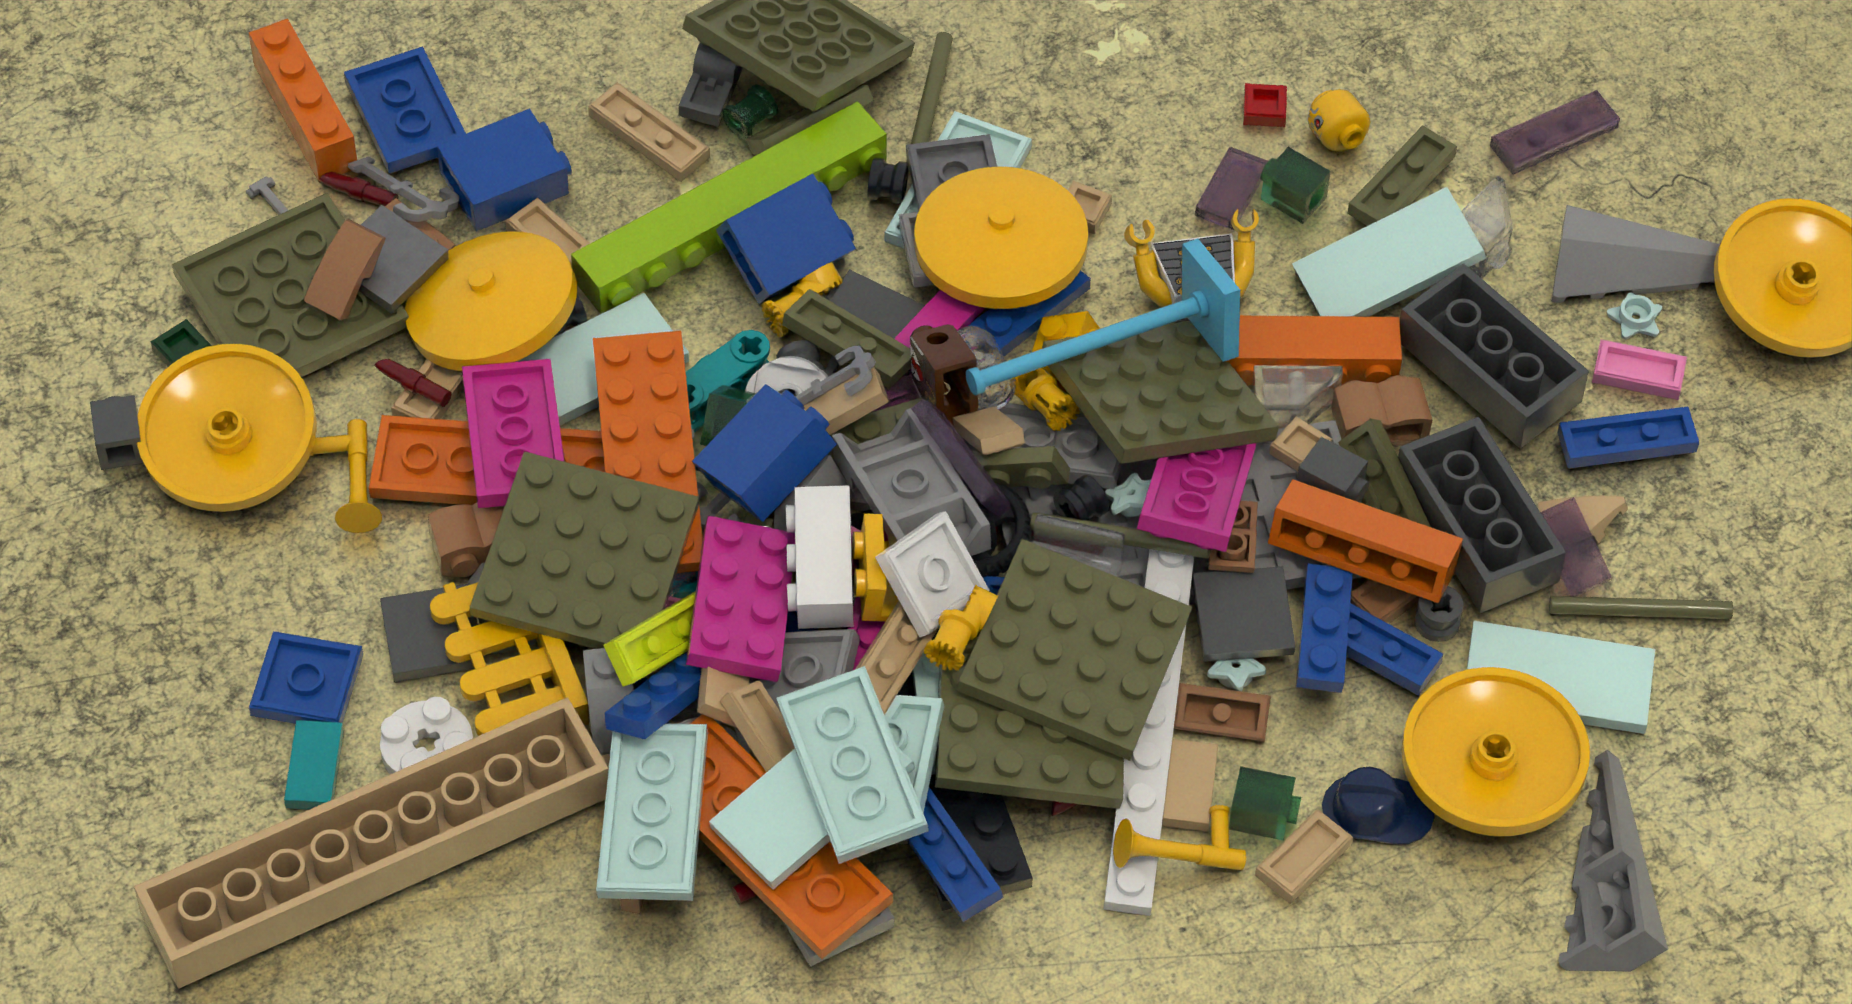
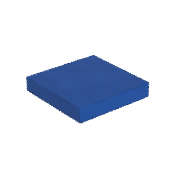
M273 631L250 702V716L296 724V720L343 723L363 658L362 646Z

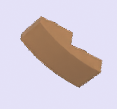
M350 219L345 220L328 247L308 288L304 302L339 320L347 319L362 280L370 278L386 238Z
M1240 502L1227 550L1223 552L1211 549L1209 570L1254 573L1258 502Z

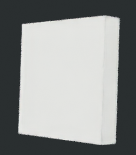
M946 511L935 514L875 556L919 637L929 635L940 627L938 621L944 610L958 609L962 611L975 585L990 591Z

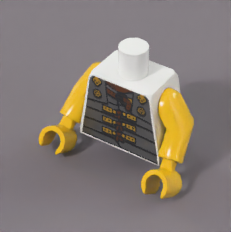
M1238 209L1234 212L1231 224L1233 229L1238 232V240L1233 241L1232 233L1197 237L1239 287L1240 298L1244 296L1254 275L1255 241L1251 240V232L1259 221L1258 213L1255 209L1252 210L1253 222L1249 227L1241 226L1237 220ZM1149 220L1143 221L1142 226L1145 232L1143 240L1135 236L1133 225H1128L1124 232V238L1130 246L1136 248L1137 253L1133 255L1141 291L1160 308L1182 301V244L1197 238L1151 243V250L1149 251L1148 242L1152 240L1155 234L1153 224ZM1184 318V319L1179 320V321H1176V322L1190 321V320H1189L1188 318Z

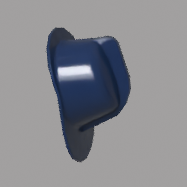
M1374 767L1357 768L1349 772L1345 777L1336 780L1326 790L1322 801L1323 814L1353 836L1354 839H1365L1388 844H1410L1421 840L1430 831L1435 818L1434 812L1420 800L1408 781L1392 778L1383 770Z

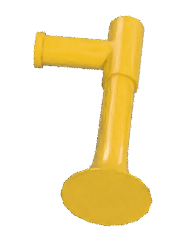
M353 419L347 424V435L315 438L310 457L316 454L348 451L349 502L340 507L335 513V521L345 531L365 533L379 526L382 522V514L377 507L369 504L367 499V423L361 419Z
M1215 805L1209 808V814L1211 815V845H1196L1146 837L1135 832L1130 820L1126 818L1118 825L1113 846L1114 861L1119 868L1124 867L1128 860L1133 857L1153 856L1241 871L1246 864V852L1242 849L1229 848L1230 808L1225 805Z

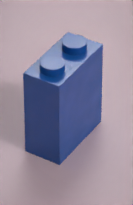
M530 108L437 145L440 173L449 188L459 195V204L476 232L510 218L536 198H539L546 204L569 194L568 176L572 175L569 160L563 151L557 153L547 124L544 121L539 123Z
M813 173L728 218L716 229L758 304L798 284L800 279L830 262L834 264L844 259L856 249L853 244L854 236L851 228L846 221L838 218L831 206L832 197L828 188L822 182H818Z
M765 384L692 462L715 489L764 522L795 489L794 487H797L837 443L826 431L830 425L829 422L816 409L810 406L805 411L804 405L788 390L780 394Z

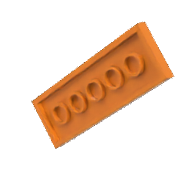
M681 331L593 338L605 472L698 496L696 469L692 462L694 459ZM699 506L677 573L699 571L703 542Z
M382 415L369 483L370 498L458 505L475 504L477 496L468 421ZM560 428L564 462L605 472L601 431Z
M702 714L690 723L707 724L708 729L699 838L821 959L893 903V893L857 858L839 864L831 842H828L773 890L711 829L709 823L713 817L762 777L766 771L713 718Z

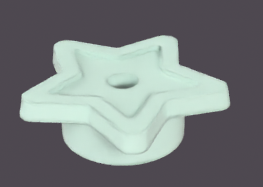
M1629 292L1622 301L1621 306L1607 310V316L1621 325V337L1623 339H1629L1638 333L1656 337L1659 329L1654 319L1660 314L1662 306L1653 304L1645 296ZM1638 315L1640 318L1634 319L1632 316Z
M1133 473L1122 485L1116 486L1115 489H1107L1105 494L1108 499L1113 501L1111 506L1112 514L1121 513L1127 517L1140 515L1151 480H1141L1137 473Z
M1253 658L1218 660L1208 670L1207 677L1218 679L1225 687L1242 691L1244 687L1250 684L1253 677L1265 675L1266 667ZM1232 664H1239L1240 666L1234 668Z

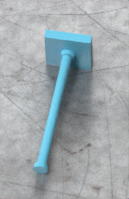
M1198 238L1182 244V301L979 370L977 367L966 370L968 387L973 395L984 393L988 386L1184 318H1188L1223 362L1239 357L1240 289Z

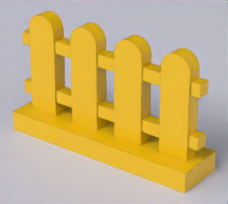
M454 582L443 585L444 593L432 599L430 613L436 623L450 624L456 622L459 631L450 634L446 638L445 653L448 659L453 662L461 663L471 660L474 670L464 673L460 679V692L469 701H479L482 699L487 701L489 708L479 712L475 718V730L478 736L567 697L584 726L589 725L588 701L563 640L492 621L471 627L468 617H471L470 605L478 582L456 589ZM536 639L539 649L531 651L528 641ZM516 646L519 655L486 665L483 658L484 655ZM551 677L554 687L546 689L543 679ZM531 684L534 694L501 704L498 694Z

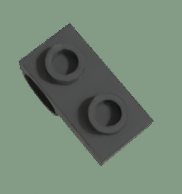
M699 43L694 58L693 73L679 103L678 116L719 127L744 67L735 65L728 57L712 47Z

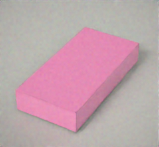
M1601 339L1592 383L1679 400L1687 357Z

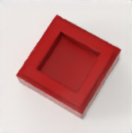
M1245 83L1243 125L1285 127L1287 86Z

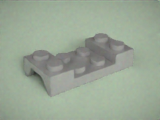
M915 407L905 410L891 433L857 444L842 433L832 435L833 440L837 443L833 448L834 462L851 489H859L873 513L883 515V529L888 535L889 547L935 514L946 511L970 556L991 549L989 521Z

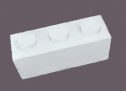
M849 485L794 487L795 505H786L787 533L795 532L796 543L787 544V571H796V583L787 584L788 611H797L798 629L854 627Z

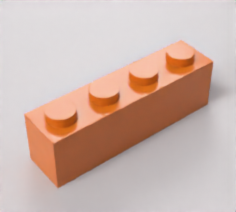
M288 18L249 32L254 66L318 182L321 183L319 181L320 177L328 172L339 174L350 172L348 163L357 160L354 135Z
M1240 315L1239 357L1225 362L1231 364L1247 386L1253 384H1282L1285 386L1324 384L1335 387L1353 380L1380 383L1389 377L1400 375L1402 350L1399 317Z
M1293 479L1276 506L1268 544L1436 603L1440 602L1454 575L1463 538Z

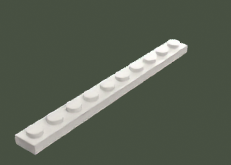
M1149 549L1144 588L1189 605L1194 556ZM1186 625L1130 761L1124 759L1123 801L1120 809H1116L1103 910L1146 916L1151 915L1158 857H1133L1128 860L1124 867L1119 868L1114 861L1113 846L1118 825L1126 818L1130 820L1135 832L1154 839H1160Z

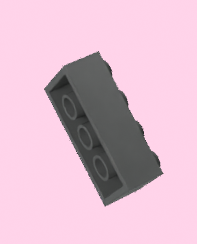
M1465 264L1459 266L1401 309L1399 321L1401 345L1519 448H1522L1582 402L1589 370Z
M1479 417L1400 446L1398 458L1430 526L1463 538L1454 573L1479 613L1560 581L1566 551Z

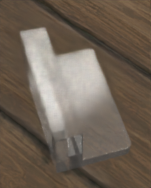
M1037 514L1034 523V544L1119 577L1123 565L1124 533Z

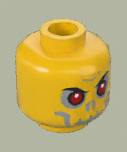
M1343 89L1328 90L1319 94L1311 104L1307 119L1310 129L1328 150L1334 152H1343L1359 146L1368 133L1371 123L1366 109L1352 93Z

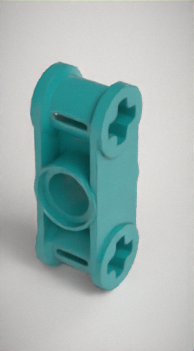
M755 330L742 331L713 353L701 358L692 368L686 371L691 429H694V433L723 411L732 408L744 397L750 378L764 364L769 362L767 357L770 352V343L766 335Z

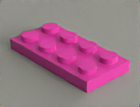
M551 359L462 366L478 508L506 505L524 451L564 462Z
M1257 443L1158 458L1140 513L1137 529L1150 532L1159 538H1173L1195 544L1202 549H1216L1226 552Z
M713 516L707 517L704 527L686 665L705 669L709 666L721 672L778 682L782 666L788 614L787 584H790L792 580V572L787 571V544H796L794 532L787 533L784 530Z

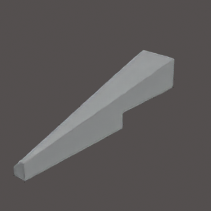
M1567 205L1561 231L1551 302L1562 303L1567 297L1590 295L1591 299H1600L1604 297L1605 293L1629 290L1635 295L1697 289L1700 283L1714 282V261L1720 244Z
M1606 750L1595 757L1594 764L1600 771L1596 789L1589 791L1587 802L1593 808L1590 825L1582 828L1572 889L1577 893L1574 914L1566 916L1564 926L1570 933L1567 952L1560 953L1558 959L1559 965L1566 971L1631 972L1668 950L1620 760L1609 750Z

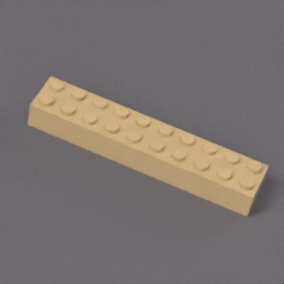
M567 697L135 885L134 890L140 913L179 989L605 800L609 768Z

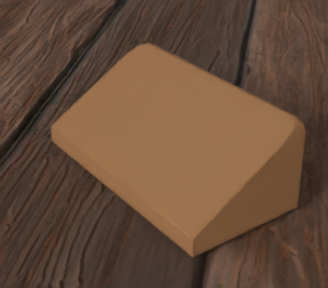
M1179 683L1174 729L1265 742L1271 696Z

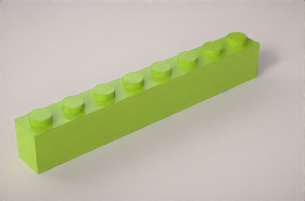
M857 101L571 253L572 269L575 273L577 286L600 314L630 300L651 287H658L671 276L686 268H693L699 265L705 258L726 248L716 229L728 218L812 173L817 181L822 182L829 191H836L851 179L864 172H870L874 157L883 158L886 161L887 134Z

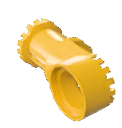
M830 262L806 275L798 281V284L793 286L790 294L775 302L767 300L762 303L763 317L769 318L766 320V323H772L769 328L773 330V333L777 334L778 337L788 334V328L782 325L784 313L809 289L822 296V291L826 295L829 290L828 288L834 289V287L837 288L843 283L834 264Z
M1048 366L1037 369V378L1033 379L1028 385H1026V378L1029 372L1009 379L1008 382L1012 384L1009 386L1013 390L1012 393L1023 401L1026 407L1032 411H1039L1046 418L1047 426L1052 430L1061 431V428L1065 429L1067 427L1066 423L1069 425L1073 424L1071 419L1076 420L1078 418L1075 414L1080 413L1079 407L1073 401L1070 394L1066 395L1058 388V382ZM1063 405L1067 408V411L1062 409Z
M975 585L963 611L958 609L944 610L939 617L938 623L940 628L935 639L930 640L924 648V654L930 659L929 662L931 664L936 662L935 666L938 668L939 665H942L943 670H946L947 667L949 671L953 668L956 671L962 668L965 662L963 652L968 641L976 638L978 632H981L998 595Z

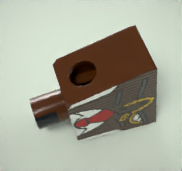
M946 324L935 328L923 325L916 328L910 336L913 384L920 398H923L938 433L954 429L952 417L978 411V395H973L966 381V370L977 367V359L953 325ZM944 382H946L950 386V391L948 390Z

